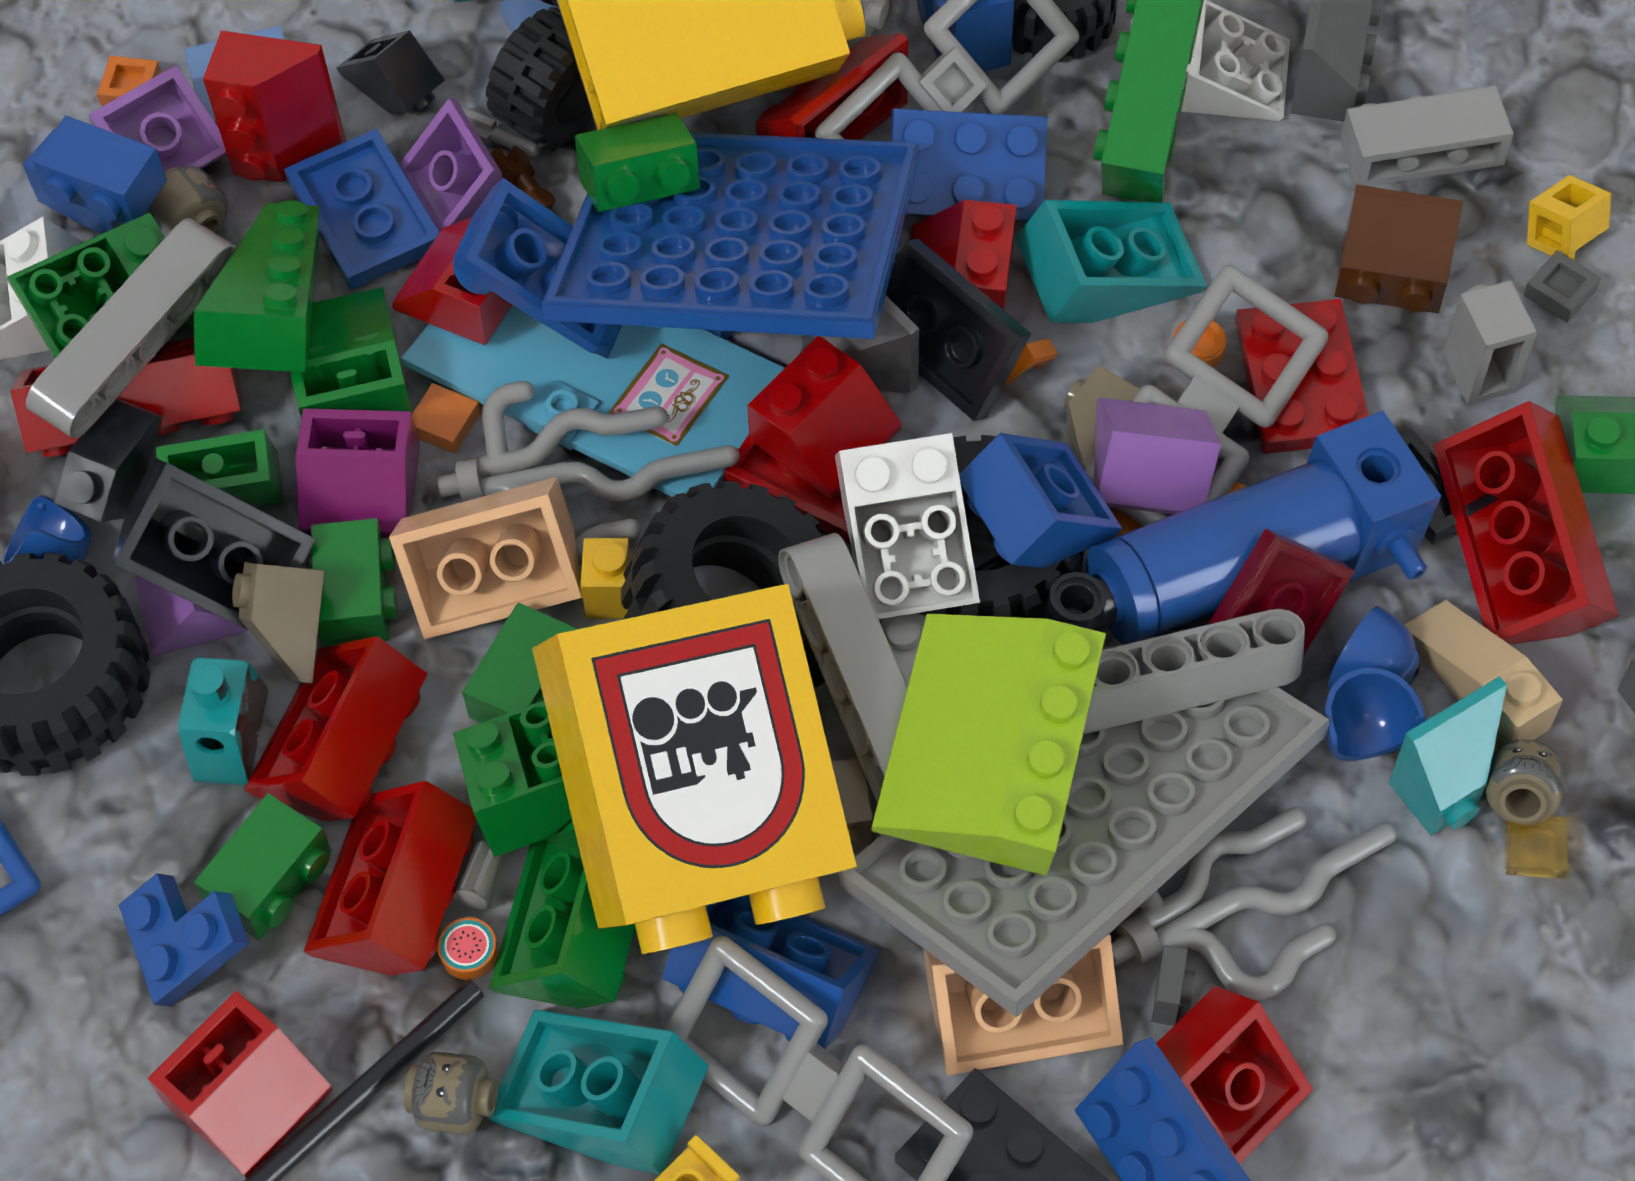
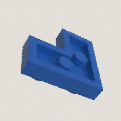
M156 873L119 904L154 1005L172 1006L250 944L231 893L213 891L187 912L174 876Z

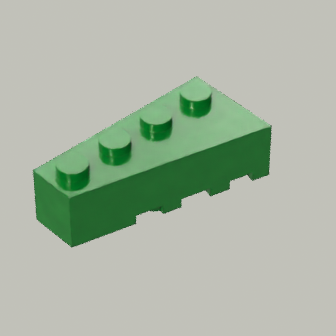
M1127 0L1126 13L1133 15L1130 32L1121 31L1119 35L1115 62L1123 63L1119 81H1109L1104 111L1112 112L1109 130L1099 129L1093 160L1102 161V195L1140 202L1163 203L1166 190V164L1172 160L1178 124L1176 117L1177 113L1181 112L1188 79V72L1186 71L1188 64L1192 62L1204 0Z
M295 200L266 203L194 310L195 366L305 372L319 263L320 206L305 205Z

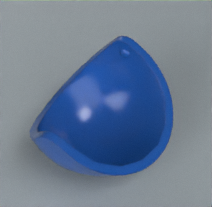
M43 495L37 496L31 501L16 527L5 551L2 564L13 562L14 555L33 553L36 559H44L45 553L66 555L70 565L74 559L84 560L92 539L91 529L72 511L55 504V500Z
M1375 606L1363 618L1343 648L1328 681L1329 691L1344 674L1364 667L1388 670L1397 674L1411 685L1419 672L1420 655L1417 652L1414 638L1408 628L1394 615L1380 606Z
M1375 667L1358 668L1340 677L1328 694L1323 716L1329 719L1328 734L1325 737L1332 755L1342 761L1364 760L1394 752L1401 748L1406 732L1426 721L1423 706L1414 689L1397 674Z

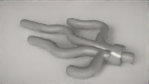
M521 380L500 386L487 397L482 413L487 456L457 461L456 473L438 476V487L442 497L460 494L465 502L557 477L559 484L577 483L595 496L607 501L628 502L644 496L659 482L666 479L731 467L739 461L740 453L736 447L725 445L665 457L647 463L631 478L623 481L607 478L596 468L582 462H560L532 468L541 464L550 456L560 440L571 431L584 429L602 436L624 435L659 428L667 422L668 414L660 406L618 414H605L590 408H571L556 414L542 428L536 439L529 446L508 452L503 418L504 411L508 406L526 402L534 395L533 385L528 381ZM628 518L586 529L575 538L578 562H582L584 538H628V541L633 540L641 534L642 527L640 522L636 519Z
M1292 807L1251 830L1221 831L1188 861L1185 880L1178 891L1163 899L1156 890L1140 905L1141 912L1121 922L1116 927L1118 938L1111 941L1114 967L1128 959L1141 966L1161 955L1164 945L1185 947L1199 952L1206 959L1218 979L1231 992L1253 1000H1264L1276 996L1292 983L1299 967L1306 959L1335 942L1336 931L1331 925L1320 924L1293 939L1280 950L1270 971L1262 976L1246 974L1218 938L1205 929L1243 909H1255L1271 915L1284 916L1306 911L1320 900L1331 878L1393 843L1397 838L1396 826L1390 822L1379 823L1323 855L1309 867L1300 886L1295 890L1276 892L1259 886L1242 885L1226 890L1192 909L1201 901L1208 886L1210 868L1218 857L1225 854H1252L1266 849L1303 828L1307 824L1308 816L1304 809Z

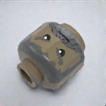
M196 166L173 167L165 171L167 181L151 204L154 215L169 232L182 220L192 218L217 234L227 216L228 201L224 192L206 172Z
M1515 740L1499 748L1493 754L1486 784V798L1493 812L1504 821L1516 825H1536L1547 821L1557 812L1563 799L1564 765L1558 754L1546 744L1535 740Z
M431 1052L423 1058L420 1065L414 1064L411 1066L404 1087L405 1110L408 1113H412L418 1127L426 1131L470 1135L479 1127L484 1116L491 1117L493 1115L498 1099L497 1081L489 1079L486 1065L480 1058L470 1055Z

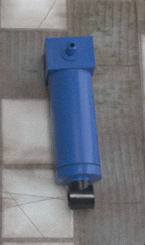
M1380 411L1317 435L1306 464L1091 546L1086 554V573H1065L1054 581L1050 588L1044 619H1051L1099 631L1100 628L1107 626L1112 635L1123 645L1160 636L1210 616L1216 612L1265 528L1345 563L1355 571L1349 580L1350 582L1398 563L1408 579L1415 580L1421 577L1427 569L1417 551L1441 495L1385 412ZM1066 608L1078 609L1083 613H1071L1070 611L1066 610Z

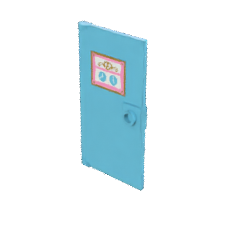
M514 305L511 306L486 346L428 324L401 357L402 365L471 399L479 401L483 405L487 397L500 386L521 380L530 382L534 387L533 397L526 402L508 406L504 411V415L526 425L527 429L537 434L556 414L571 408H590L605 414H618L653 406L664 408L667 411L668 419L665 425L659 428L616 436H602L584 429H578L567 433L559 442V445L567 449H575L630 477L647 463L661 458L725 445H732L739 449L749 434L747 405L785 369V367L706 330L622 325L610 356L606 359L598 354L588 352ZM725 468L666 479L659 482L653 488L671 497L680 493L686 494L690 487L703 483H710L712 489H715L718 482L724 479L723 470Z

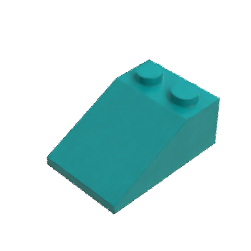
M1044 200L1015 237L1050 323H1094L1198 294L1207 287L1170 203Z
M534 1009L498 1088L495 1111L491 1117H486L492 1122L608 1164L660 1175L668 1165L709 1065L673 1031Z

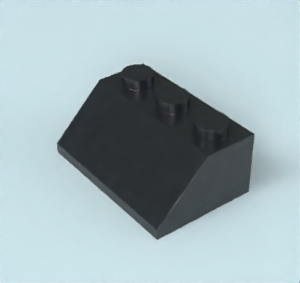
M154 457L128 505L112 563L247 629L238 618L239 607H234L232 600L234 580L238 573L243 574L244 562L301 568L315 538Z

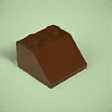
M1356 184L1341 248L1334 297L1350 299L1359 304L1375 303L1404 308L1410 312L1426 311L1439 314L1448 283L1463 201Z

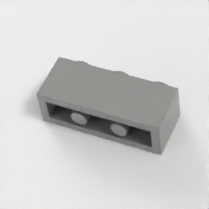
M1490 86L1477 89L1464 88L1457 92L1432 96L1419 95L1407 100L1381 104L1367 103L1356 108H1349L1346 110L1340 142L1355 187L1356 184L1376 186L1502 166L1505 164L1513 131L1497 87Z

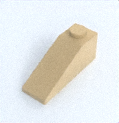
M1447 600L1404 624L1414 638L1420 657L1457 701L1499 676L1507 684L1495 741L1497 749L1515 740H1535L1550 730L1563 699L1524 654Z

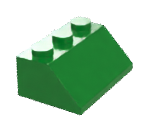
M1557 395L1555 398L1556 415L1559 416L1582 493L1635 494V397Z
M569 820L549 838L529 846L489 989L500 994L582 1009L616 1002L618 992L624 983V968L632 938L636 934V928L634 923L598 929L573 820Z

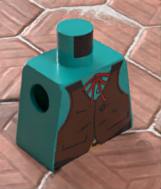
M200 657L193 659L191 662L178 722V733L194 782L246 785L252 775L268 688L250 662ZM218 741H220L224 745V748L213 750L214 748L220 745Z

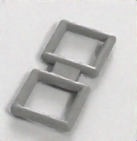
M948 0L924 24L925 34L942 55L920 74L904 54H892L816 128L815 136L816 138L844 139L840 133L896 79L902 83L924 110L962 112L978 96L992 114H1005L1078 42L1079 33L1053 0H1026L1055 37L999 90L948 29L977 0Z
M1231 265L1225 266L1219 271L1165 352L1167 363L1191 379L1177 402L1152 385L1142 386L1131 402L1206 411L1221 442L1218 457L1223 460L1212 478L1207 501L1213 500L1229 493L1249 462L1248 451L1223 434L1236 411L1260 427L1267 428L1272 426L1329 338L1328 332L1318 323L1236 267ZM1231 292H1234L1302 339V342L1263 401L1191 353ZM1094 457L1085 469L1093 484ZM1118 508L1142 526L1168 517L1164 513Z
M726 936L714 938L664 1029L673 1031L709 1065L703 1081L759 1125L770 1124L776 1117L783 1102L786 1101L812 1122L798 1147V1154L803 1161L829 1181H869L826 1147L866 1076H868L944 1135L918 1181H947L973 1137L972 1125L868 1045L856 1046L846 1063L843 1064L817 1043L828 1023L827 1014L820 1007ZM725 967L729 968L800 1023L760 1095L687 1038Z

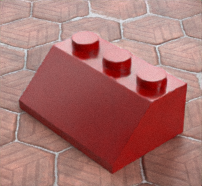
M221 30L204 74L203 82L233 175L242 176L252 181L269 180L284 182L287 180L285 168L347 142L322 45Z
M902 33L865 37L849 49V56L836 74L802 83L793 94L780 104L767 108L759 120L756 121V135L816 138V128L892 54L902 53L908 58V38ZM896 79L840 135L845 140L863 139L891 117L893 109H901L908 103V90Z
M378 636L319 648L315 654L313 683L301 682L244 790L260 799H263L269 793L295 811L324 822L355 818L366 807L371 798V785L380 767L393 755L397 745L395 737L404 720L418 706L421 698L419 690L428 673Z
M426 780L372 794L366 807L351 820L303 952L314 958L389 976L425 970L426 964L431 960L437 948L436 935L444 912L455 896L456 888L454 883L460 865L473 843L472 831L476 822L473 808Z

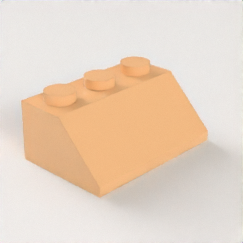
M557 477L402 518L389 536L424 640L508 618L518 602L538 610L582 598L574 527Z
M1110 933L1017 1018L923 949L929 995L947 1076L971 1072L974 1068L983 1070L1123 1045Z

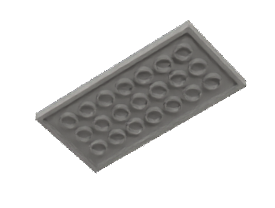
M1180 627V628H1177V629L1172 630V631H1170V632H1167V633H1165V634H1162V635H1160V636L1167 635V634H1171V633H1175V632H1179V631H1184V630H1186V629ZM1115 638L1102 650L1123 644ZM1275 687L1083 734L1056 853L1047 876L882 834L855 857L857 867L838 872L840 887L1017 1018L1322 741L1328 734L1329 719L1282 689Z

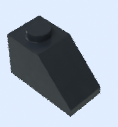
M410 30L372 39L336 67L343 78L388 113L408 110L411 114L420 111L434 100L435 95L432 91L445 81Z
M116 398L69 450L54 503L99 522L124 519L128 505L147 471L163 416Z

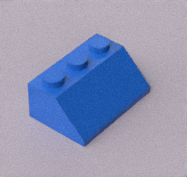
M749 895L706 905L713 937L671 948L662 979L677 985L684 994L712 940L718 936H726L827 1014V1026L817 1042L826 1049L842 1031L878 961L881 949L805 915L756 925ZM727 967L723 970L708 1000L731 1010L732 1014L743 1022L762 1024L784 1034L789 1042L800 1024Z

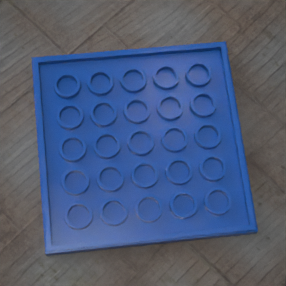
M690 132L697 145L700 189L602 212L596 210L590 197L586 194L542 303L544 321L875 339L920 160L919 144L910 142Z

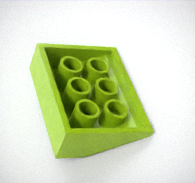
M927 614L871 831L1047 876L1057 849L1106 633L1042 618Z

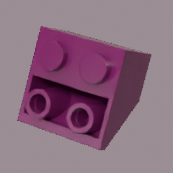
M303 409L296 451L299 531L311 536V525L377 518L383 538H389L402 518L411 516L420 452V443L411 412Z

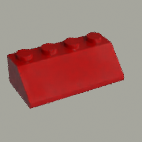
M194 337L166 342L117 397L162 415L157 436L178 431L181 428V422L201 419L202 425H215L233 419L232 412L240 411L243 402L238 368L195 366ZM48 366L23 370L10 392L26 453L41 450L43 457H53L68 453L80 437L71 438L26 408V398L32 384Z
M1527 401L1433 444L1450 509L1457 522L1455 524L1485 628L1509 645L1569 637L1619 617L1558 415L1531 401ZM1485 494L1498 498L1497 501L1467 517L1465 506Z

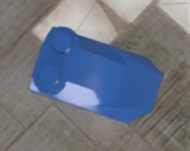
M502 178L492 187L474 213L453 259V269L456 278L468 291L481 295L494 292L588 352L608 359L622 325L544 321L542 303L573 226Z

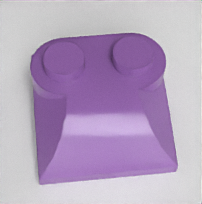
M177 65L89 114V121L92 125L156 148L164 172L173 167L196 166L203 169L227 155L218 126Z

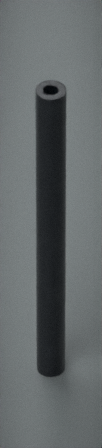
M468 979L244 1181H280L476 1005L484 997L481 989L471 979Z

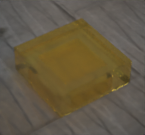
M1551 816L1547 821L1534 825L1504 821L1506 875L1565 879L1569 871L1567 817Z

